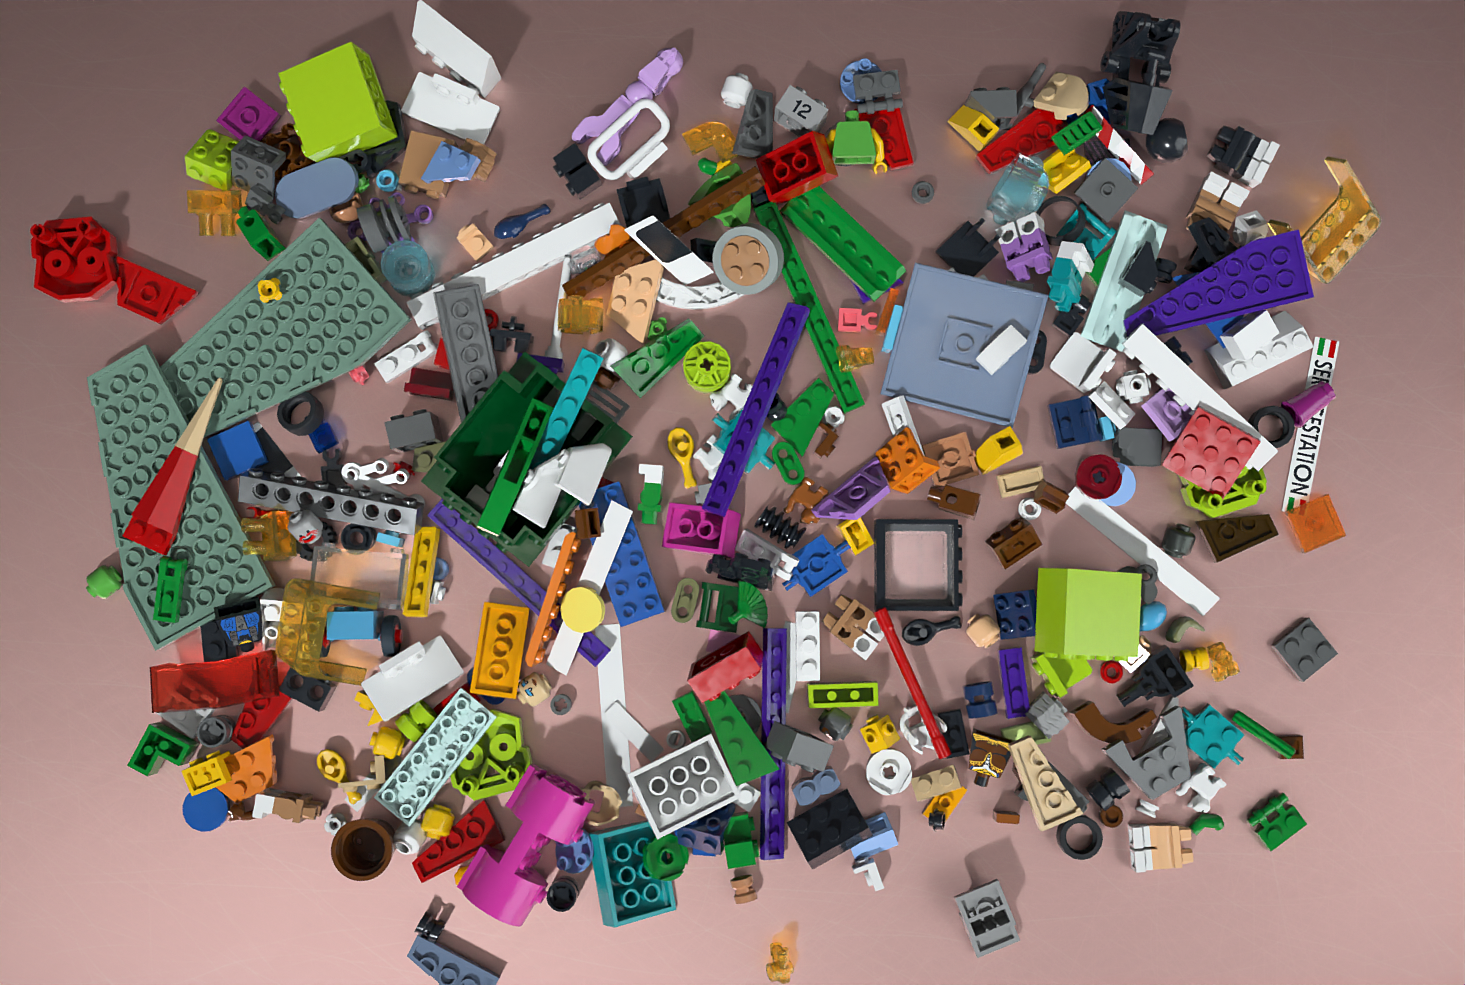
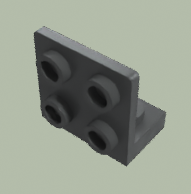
M244 136L231 150L232 185L248 192L256 185L274 198L275 171L286 160V152Z

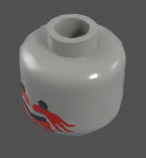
M297 510L289 517L288 531L298 542L311 544L321 537L323 524L311 510Z

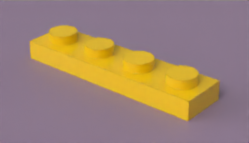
M422 527L414 536L402 613L406 617L428 616L440 529L438 527Z

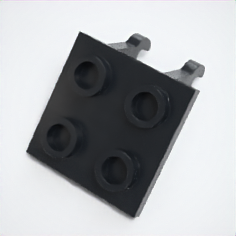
M983 218L974 226L967 221L936 250V253L951 268L953 267L957 273L974 277L999 253L994 248V244L1001 236L997 234L988 242L977 231L985 222Z

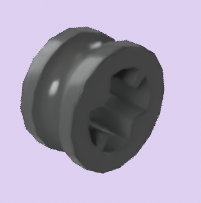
M559 694L551 700L550 707L555 714L564 715L570 711L572 702L567 695ZM563 698L566 700L564 703H567V708L559 711L557 710L558 706L555 707V702Z

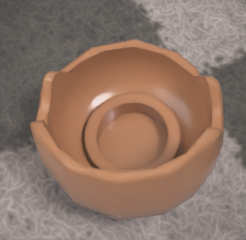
M354 192L355 194L352 199L333 207V211L329 208L330 215L334 221L351 223L358 219L357 208L364 206L359 193Z

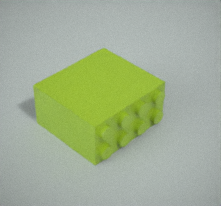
M348 42L278 73L281 80L279 82L280 89L288 100V103H286L287 109L295 121L294 129L302 141V152L316 163L328 158H338L354 150H368L398 137L370 56L353 42Z
M1038 568L1035 652H1044V657L1058 658L1059 654L1060 659L1077 658L1092 660L1096 656V660L1110 661L1113 660L1114 656V661H1128L1129 657H1138L1142 574L1068 568Z

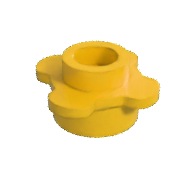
M272 278L271 280L259 281L258 292L261 295L260 300L267 303L269 300H280L282 298V292L279 289V279Z

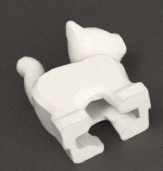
M734 373L722 390L713 391L709 396L711 405L716 411L723 409L728 400L736 407L731 412L729 420L733 419L739 410H743L752 389V385L747 383L744 385V390L740 389L739 384L742 378Z
M714 434L704 444L706 448H710V451L706 452L700 448L693 455L708 470V480L711 483L724 456L723 453L712 445L717 439Z
M1201 763L1195 771L1190 773L1191 778L1184 781L1181 787L1176 790V794L1182 796L1191 787L1198 795L1194 796L1187 806L1193 808L1196 812L1207 813L1211 809L1210 800L1220 788L1226 786V783L1220 777H1214L1210 781L1208 776L1215 774V771L1209 765Z

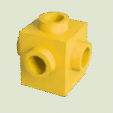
M878 714L866 720L867 724L860 728L872 754L887 749L900 740L889 715L880 718Z

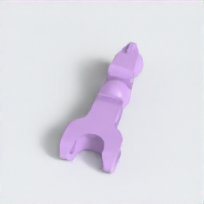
M674 47L660 50L656 58L639 72L637 77L639 81H634L628 85L625 96L622 94L603 115L589 116L583 119L572 133V140L577 144H583L591 137H598L635 102L646 98L652 100L653 95H660L671 77L679 73L683 66V58L680 52ZM640 111L603 144L597 154V158L604 166L610 164L620 153L622 145L621 135L640 114Z

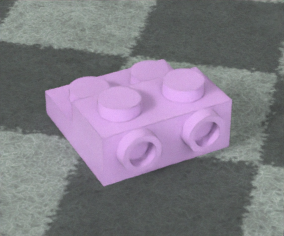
M1160 388L1141 407L1170 442L1181 434L1191 418L1189 413L1192 409L1186 404L1183 407L1172 398L1175 394L1169 388L1166 391Z

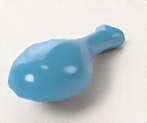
M1159 601L1142 605L1140 607L1139 631H1149L1159 627L1166 618V606Z

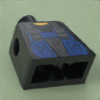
M255 597L214 607L216 623L228 646H240L242 652L252 651L255 647L254 642L262 639V612L259 598Z

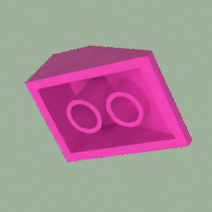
M669 502L662 547L734 558L741 514L728 509L725 517L704 511L702 506Z

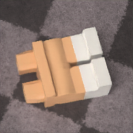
M1173 822L1128 824L1129 845L1133 847L1130 848L1131 869L1136 873L1155 869L1183 868L1182 864L1194 861L1192 849H1181L1180 841L1191 840L1192 838L1191 829L1188 826H1178Z

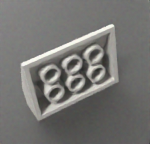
M419 0L417 2L412 37L416 42L415 47L424 55L426 53L430 54L433 57L432 61L441 69L445 66L450 70L449 74L457 82L462 80L467 84L468 88L475 90L483 98H486L501 80L492 56L424 1Z
M708 734L626 774L631 788L657 839L741 798L712 734Z

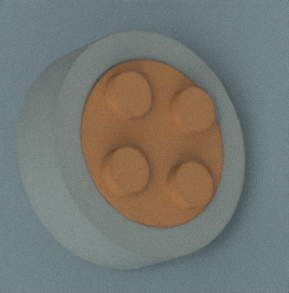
M754 223L741 224L725 232L718 239L713 251V266L719 280L731 291L744 295L759 293L772 285L779 277L784 264V253L778 238L766 227Z

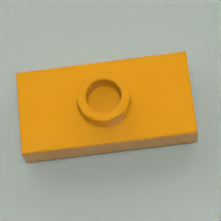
M962 786L960 789L933 797L922 814L929 818L930 812L934 813V810L938 808L939 811H945L947 820L967 792V789Z

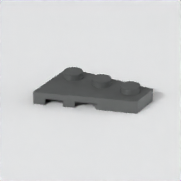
M753 89L747 98L732 154L758 159L773 151V93Z

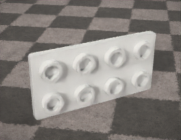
M419 72L401 111L405 115L460 139L466 140V138H469L484 145L500 108L481 99L478 93L471 88L436 73L431 77Z
M438 636L423 646L419 641L379 665L380 672L363 681L361 686L383 721L386 722L464 674V671L442 636Z

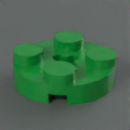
M667 834L659 839L654 836L643 847L644 867L650 877L661 881L675 880L684 872L685 864H688L689 853L687 847L678 844V838L672 834ZM664 851L665 853L670 854V858L667 859V864H665V862L661 859V856L663 855Z

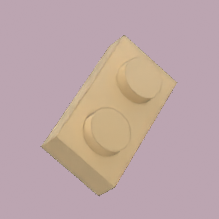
M954 765L911 779L918 802L962 788Z

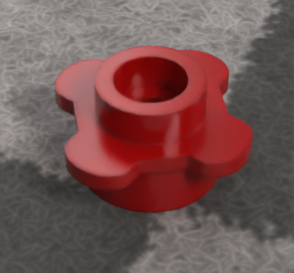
M400 461L399 464L393 462V465H395L393 473H396L399 469H405L409 472L410 477L411 475L415 476L411 465ZM399 473V477L405 479L404 475Z

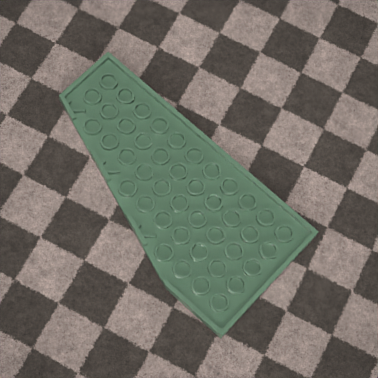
M318 218L160 368L189 422L196 414L217 379L222 378L223 382L204 435L206 437L363 366L412 319L324 220ZM272 278L279 279V289L282 292V298L280 300L272 299L267 303L260 300L261 295L258 292L259 281L271 280Z
M149 345L141 346L87 377L91 405L94 406L100 439L98 445L104 477L107 479L112 508L110 515L116 548H119L125 583L123 584V590L155 651L160 650L214 620V607L254 598L276 585L201 445L177 536L167 556L172 557L174 560L183 558L188 561L184 576L179 622L170 623L153 620L159 565L162 556L165 555L123 537V534L132 518L131 514L190 422ZM171 568L169 575H174L175 569Z

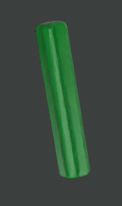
M1237 710L1232 716V721L1287 759L1294 755L1295 748L1241 711Z

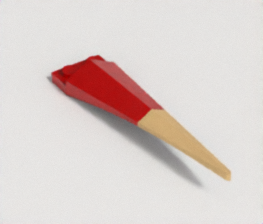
M222 378L217 379L134 509L123 537L167 556L177 536L191 478L223 382Z

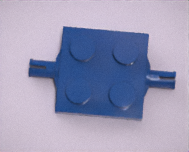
M822 534L792 554L800 561L796 567H793V576L790 580L782 583L783 586H786L792 582L785 589L788 591L796 584L804 587L811 597L847 573L848 571L843 565L840 555L851 548L850 545H847L841 549L848 542L845 540L834 547L828 543Z

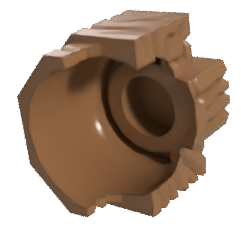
M466 138L465 143L459 149L481 160L471 180L473 181L477 178L485 182L494 166V159L497 153L475 140Z

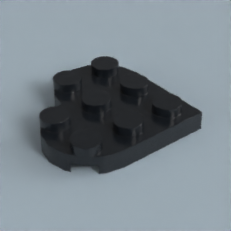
M735 553L734 558L726 560L724 556L714 554L712 559L708 560L705 569L708 574H711L712 571L717 573L718 579L739 584V581L747 582L763 590L772 591L774 584V569L770 566L771 561L763 558H758L757 561L748 559L747 555Z

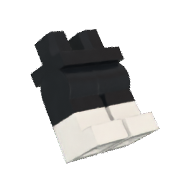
M1223 126L1220 128L1216 138L1225 143L1224 147L1222 148L1214 144L1210 148L1207 157L1216 162L1214 165L1216 169H1221L1228 175L1254 188L1262 182L1270 166L1269 164L1272 162L1280 145L1273 141L1269 143L1256 137L1253 133L1246 131L1240 126L1236 129Z

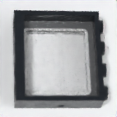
M958 519L874 520V610L886 607L887 611H959V606L963 604L962 593H959V583L962 584L963 575L962 570H959V561H962V547H958V538H962V525L958 524Z

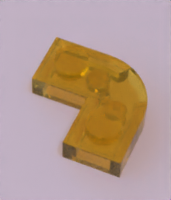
M708 122L682 134L683 140L692 156L712 146L722 163L739 156L732 154L736 139L731 130L724 124Z

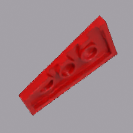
M484 799L456 823L448 836L440 837V840H437L412 862L421 883L474 857L481 846L488 844L494 847L505 841L486 800Z

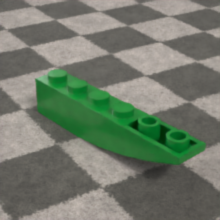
M534 398L528 404L478 521L477 528L499 536L554 407Z

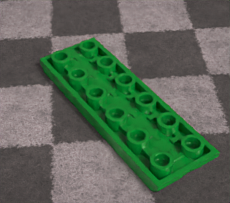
M820 186L789 200L779 210L788 221L873 302L906 272L904 266Z

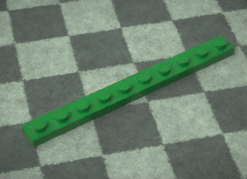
M768 202L755 208L754 213L759 224L773 232L782 246L784 264L781 274L794 303L810 309L805 322V328L843 413L846 414L864 406V400L776 203Z

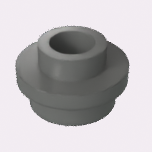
M920 181L912 188V197L919 204L930 202L934 196L933 186L926 181ZM925 190L927 195L922 197L919 195V191Z

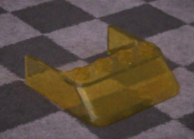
M1329 156L1324 161L1339 184V194L1334 202L1301 237L1309 274L1325 284L1332 282L1378 231L1381 225L1380 214L1348 161ZM1270 219L1267 223L1275 235L1293 231L1291 226L1285 222Z
M300 578L289 580L284 588L275 647L277 657L302 676L361 686V683L365 680L366 668L320 661L329 607L333 604L377 609L380 593Z

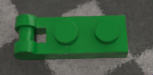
M162 556L159 565L153 620L170 623L179 622L184 576L188 566L187 559L178 558L174 560L172 557ZM171 568L175 569L174 575H169Z

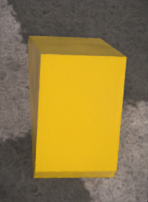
M861 517L858 520L847 519L836 526L843 538L848 542V545H850V549L855 556L874 544Z

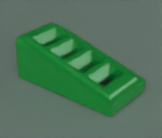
M1089 111L1051 138L1065 156L1095 137L1102 130V126L1093 113ZM1063 135H1064V136L1067 138V140L1070 142V144H1071L1070 146L1068 145V143L1066 142V140L1063 138Z

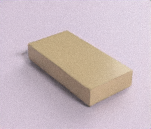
M1037 466L996 476L1001 498L1035 491L1042 479H1044L1042 467Z

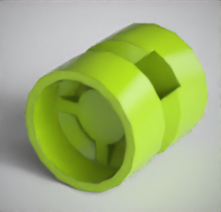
M423 700L410 706V712H404L395 721L399 730L413 742H417L424 735L425 728H429L438 717L436 712Z

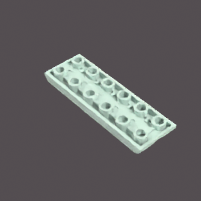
M1126 210L1124 211L1081 331V337L1123 352L1122 350L1125 347L1121 343L1127 338L1123 320L1139 310L1143 296L1136 295L1118 284L1138 248L1145 241L1151 243L1156 262L1167 231V225Z
M460 688L374 798L410 827L492 725L497 716L464 689Z

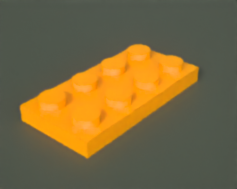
M484 602L470 688L471 694L516 699L530 608Z

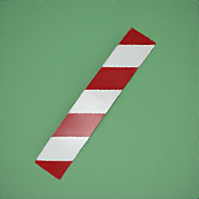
M1094 105L1081 115L1083 116L1089 111L1093 113L1102 126V130L1096 136L1117 160L1123 162L1128 167L1130 174L1141 185L1154 175Z

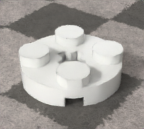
M884 749L874 753L868 760L866 778L871 787L880 794L891 795L900 793L908 787L912 779L911 765L908 758L900 751ZM893 766L894 776L884 777V767Z

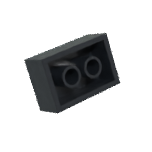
M848 789L787 822L812 870L873 836Z

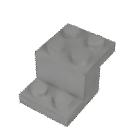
M997 879L954 896L960 911L959 915L977 958L1020 941L1014 926L1016 922Z

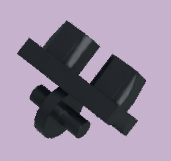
M511 316L510 322L502 321V328L509 329V331L490 329V336L493 338V349L495 351L506 352L507 341H515L514 352L527 353L530 343H533L534 336L531 333L516 332V330L524 331L525 324L517 323L516 316Z

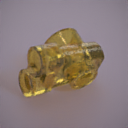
M849 345L837 346L836 352L839 358V368L842 373L852 372L853 368L859 369L874 363L871 347L850 348Z
M1223 642L1207 647L1213 668L1211 674L1215 682L1223 681L1229 676L1240 673L1237 662L1232 661V654L1226 649Z
M780 942L770 944V953L773 962L766 964L767 976L771 982L788 983L791 981L790 974L794 972L792 962L790 961L789 949L782 947Z

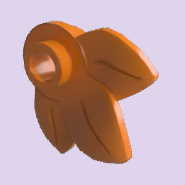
M612 224L609 235L601 236L595 241V248L605 255L604 259L634 241L624 231L625 227Z

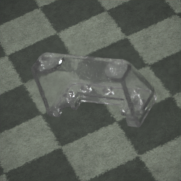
M322 542V546H314L308 601L323 604L403 610L408 581L409 555L404 554V549L391 548L390 552L379 553L336 548L335 543Z

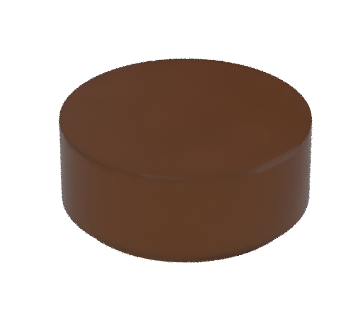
M1113 805L1106 811L1100 809L1099 819L1105 826L1115 828L1122 823L1123 812L1118 806Z

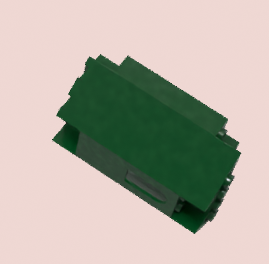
M524 352L509 372L504 370L434 456L437 461L421 482L444 499L441 503L451 511L454 508L461 513L459 517L468 525H471L473 522L477 526L497 479L493 470L509 450L528 404L534 398L551 407H555L566 383L542 363H539L528 353ZM584 399L559 454L563 449L567 450L570 447L604 443L612 449L604 469L605 472L633 436L616 424L612 418L598 407ZM563 489L560 491L545 528L538 526L514 511L513 507L517 500L515 499L499 536L482 529H478L477 532L486 539L493 538L497 542L495 546L505 554L509 551L530 567L581 502Z

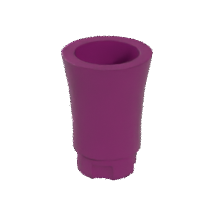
M1321 381L1300 394L1283 401L1281 407L1290 413L1294 419V425L1302 428L1314 415L1329 405L1336 398V395L1328 383Z

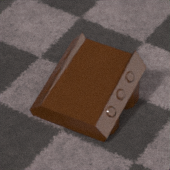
M292 123L283 125L281 132L276 134L270 133L260 141L286 152V160L275 171L276 180H281L287 174L316 163L303 154L301 138L297 135Z

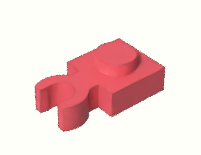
M839 308L838 332L860 333L861 326H864L867 330H875L877 325H870L868 319L876 318L877 313L869 312L864 316L861 315L862 309Z

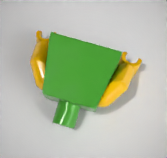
M847 111L845 113V122H837V127L830 130L826 137L834 164H873L872 170L876 174L877 166L883 165V172L885 173L887 165L883 162V140L875 129L870 128L868 121H859L858 111Z

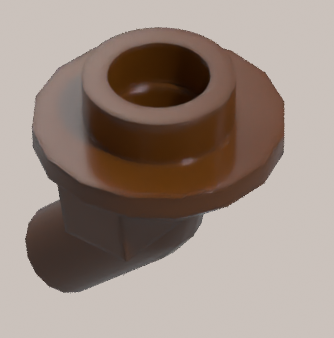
M242 801L239 805L234 803L227 813L230 816L229 822L257 819L252 817L253 810L245 812Z

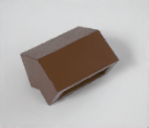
M1042 479L1035 490L1034 502L1057 514L1065 508L1066 501L1070 496L1066 491Z
M598 508L575 510L578 539L601 537Z

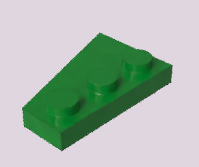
M818 378L787 408L785 417L779 421H774L771 427L803 457L835 393Z

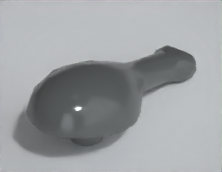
M1040 63L1028 82L1016 93L1017 116L1024 106L1033 107L1034 99L1030 98L1046 69L1044 63Z

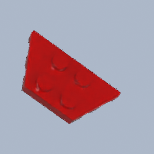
M119 256L116 258V263L119 266L117 305L162 325L199 294L194 289Z

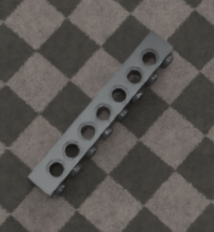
M251 468L240 475L239 502L291 512L311 510L317 517L415 535L422 528L424 503L417 502L415 498L406 497L401 499L396 498L395 495L390 493L380 495L373 493L369 489L354 490L348 485L333 486L329 485L326 481L312 482L300 476L291 478L286 477L285 474L280 472L270 474L263 472L259 468ZM263 484L268 487L269 491L264 489ZM285 488L290 491L291 496L285 492ZM306 492L312 495L313 500L308 498ZM328 496L334 499L335 504L329 501ZM350 500L355 502L357 508L350 504ZM372 504L377 506L379 512L373 510ZM394 509L400 511L401 517L394 513Z

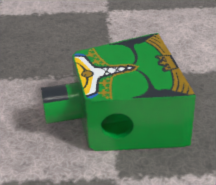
M249 206L239 209L238 214L240 218L237 219L236 223L250 246L263 258L269 261L286 249L260 213Z

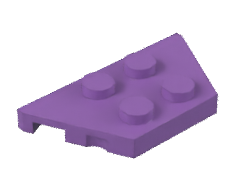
M875 456L816 505L811 510L815 517L858 520L891 492L878 458Z

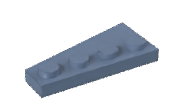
M417 935L407 955L428 976H432L439 985H496L500 978V975L437 942L432 943L424 935Z

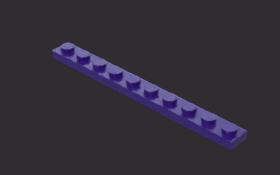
M790 302L787 303L703 503L702 509L704 511L725 517L810 313L808 307Z
M441 499L427 516L539 616L547 591L489 539L478 533L476 527L464 522L459 517L461 514L456 509L451 511L441 503L444 499ZM560 610L557 618L552 619L550 627H553V630L557 633L563 622ZM590 631L584 632L577 651L594 667H597L611 649Z
M763 628L761 743L763 746H765L774 721L786 725L787 628ZM765 747L779 767V770L761 776L760 859H784L785 763L782 759L772 756V751Z

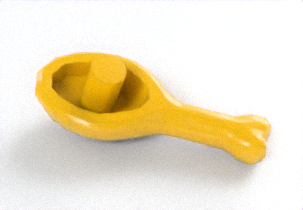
M676 427L668 435V449L671 455L681 464L685 478V488L696 487L697 481L693 477L690 466L694 442L687 430Z
M331 749L321 750L317 756V765L320 773L328 780L337 783L350 782L347 778L346 764L342 756ZM357 791L346 792L351 804H355L362 799V795Z

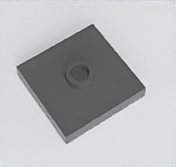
M1104 158L1076 189L1074 194L1108 223L1136 192L1138 187Z

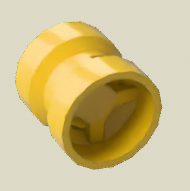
M1198 647L1193 651L1189 649L1180 650L1179 660L1184 672H1192L1196 668L1199 670L1209 668V657L1205 647Z

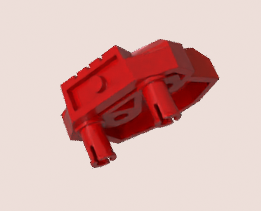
M92 216L46 220L44 225L34 224L30 228V233L33 236L31 239L32 258L36 259L34 288L57 300L69 303L97 300L117 284L118 273L114 258L118 255L116 237L101 227ZM91 258H95V262L93 264H90ZM61 261V265L56 267V263Z

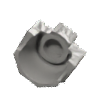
M1044 691L1029 704L1030 709L1025 713L1048 739L1054 734L1057 735L1070 722L1064 716V713L1068 710L1054 696L1050 698Z

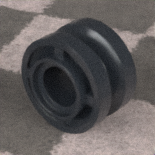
M351 523L342 530V546L352 554H362L370 550L376 543L377 534L374 527ZM355 532H360L363 535L362 543H358L355 540Z

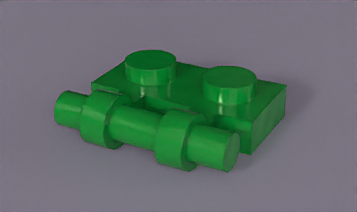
M1283 792L1277 797L1273 796L1270 798L1268 804L1261 809L1257 808L1252 812L1253 815L1247 819L1251 827H1254L1257 823L1261 825L1255 833L1271 852L1307 825L1293 805L1290 804L1284 809L1283 804L1289 799ZM1273 811H1276L1277 815L1268 821L1266 817Z

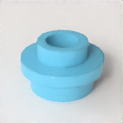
M385 169L377 175L376 183L382 191L391 192L398 187L399 177L393 170ZM391 178V183L386 185L385 180Z

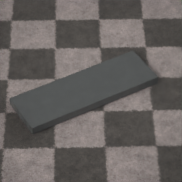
M479 284L433 292L461 423L499 377Z

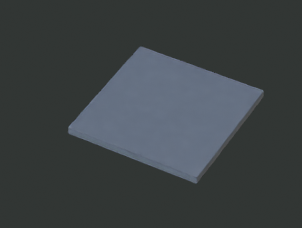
M915 262L880 394L893 398L904 395L905 401L1013 428L1048 295ZM1012 325L1027 342L1000 369L991 375L976 361V358L1005 329Z

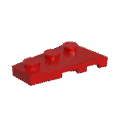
M895 108L894 111L887 112V110L874 111V114L868 115L867 113H859V121H868L870 128L875 129L883 140L884 161L891 171L913 166V159L900 108Z
M258 670L254 673L251 688L248 690L245 698V705L242 713L239 715L231 738L242 749L261 740L293 699L278 691L280 687Z

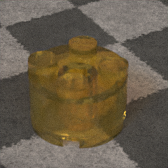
M571 295L569 299H559L558 331L582 335L583 332H589V330L590 334L602 333L603 299L590 298V300H583V296Z

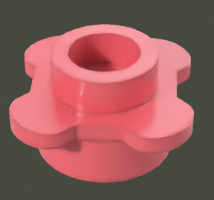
M363 366L349 372L355 383L359 382L362 386L365 385L363 381L369 378Z

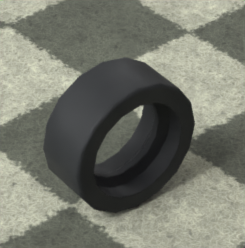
M306 391L281 402L277 410L278 421L282 427L297 436H306L313 433L320 426L324 416L322 403ZM303 402H309L311 407L307 418L299 424H292L291 414L294 408Z
M1267 406L1257 410L1251 415L1248 423L1259 432L1258 424L1262 417L1270 414L1277 416L1283 424V433L1279 439L1268 442L1275 448H1280L1287 444L1293 437L1295 430L1294 419L1290 413L1278 406Z
M1086 815L1077 816L1059 824L1057 827L1056 838L1058 845L1064 853L1073 859H1090L1098 853L1102 846L1103 835L1101 828ZM1077 823L1087 825L1092 831V843L1084 850H1074L1066 840L1068 829Z

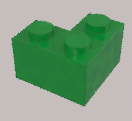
M160 722L148 725L127 766L145 776H151L158 773L165 759L177 766L188 764L199 743Z
M748 811L733 813L723 833L728 869L755 865V858L760 857L757 839L752 840L751 831L755 830L753 816H748Z

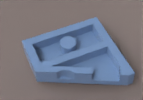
M441 141L421 179L427 184L435 180H442L443 182H452L454 180L468 181L471 180L481 160L470 153Z

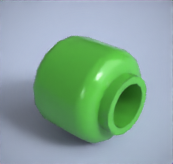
M102 565L87 576L88 586L86 589L94 598L99 596L106 599L122 587L121 580H123V577L112 565L109 567Z

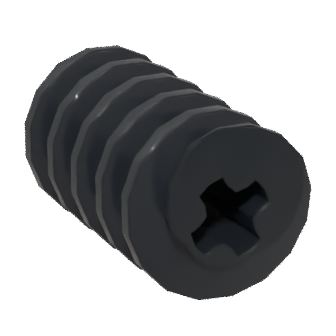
M767 506L754 527L758 528L763 525L762 533L771 530L769 536L771 539L778 535V544L785 540V549L790 546L794 548L807 528L803 527L798 531V522L790 525L791 517L782 520L784 512L775 515L776 507L774 506L768 510Z

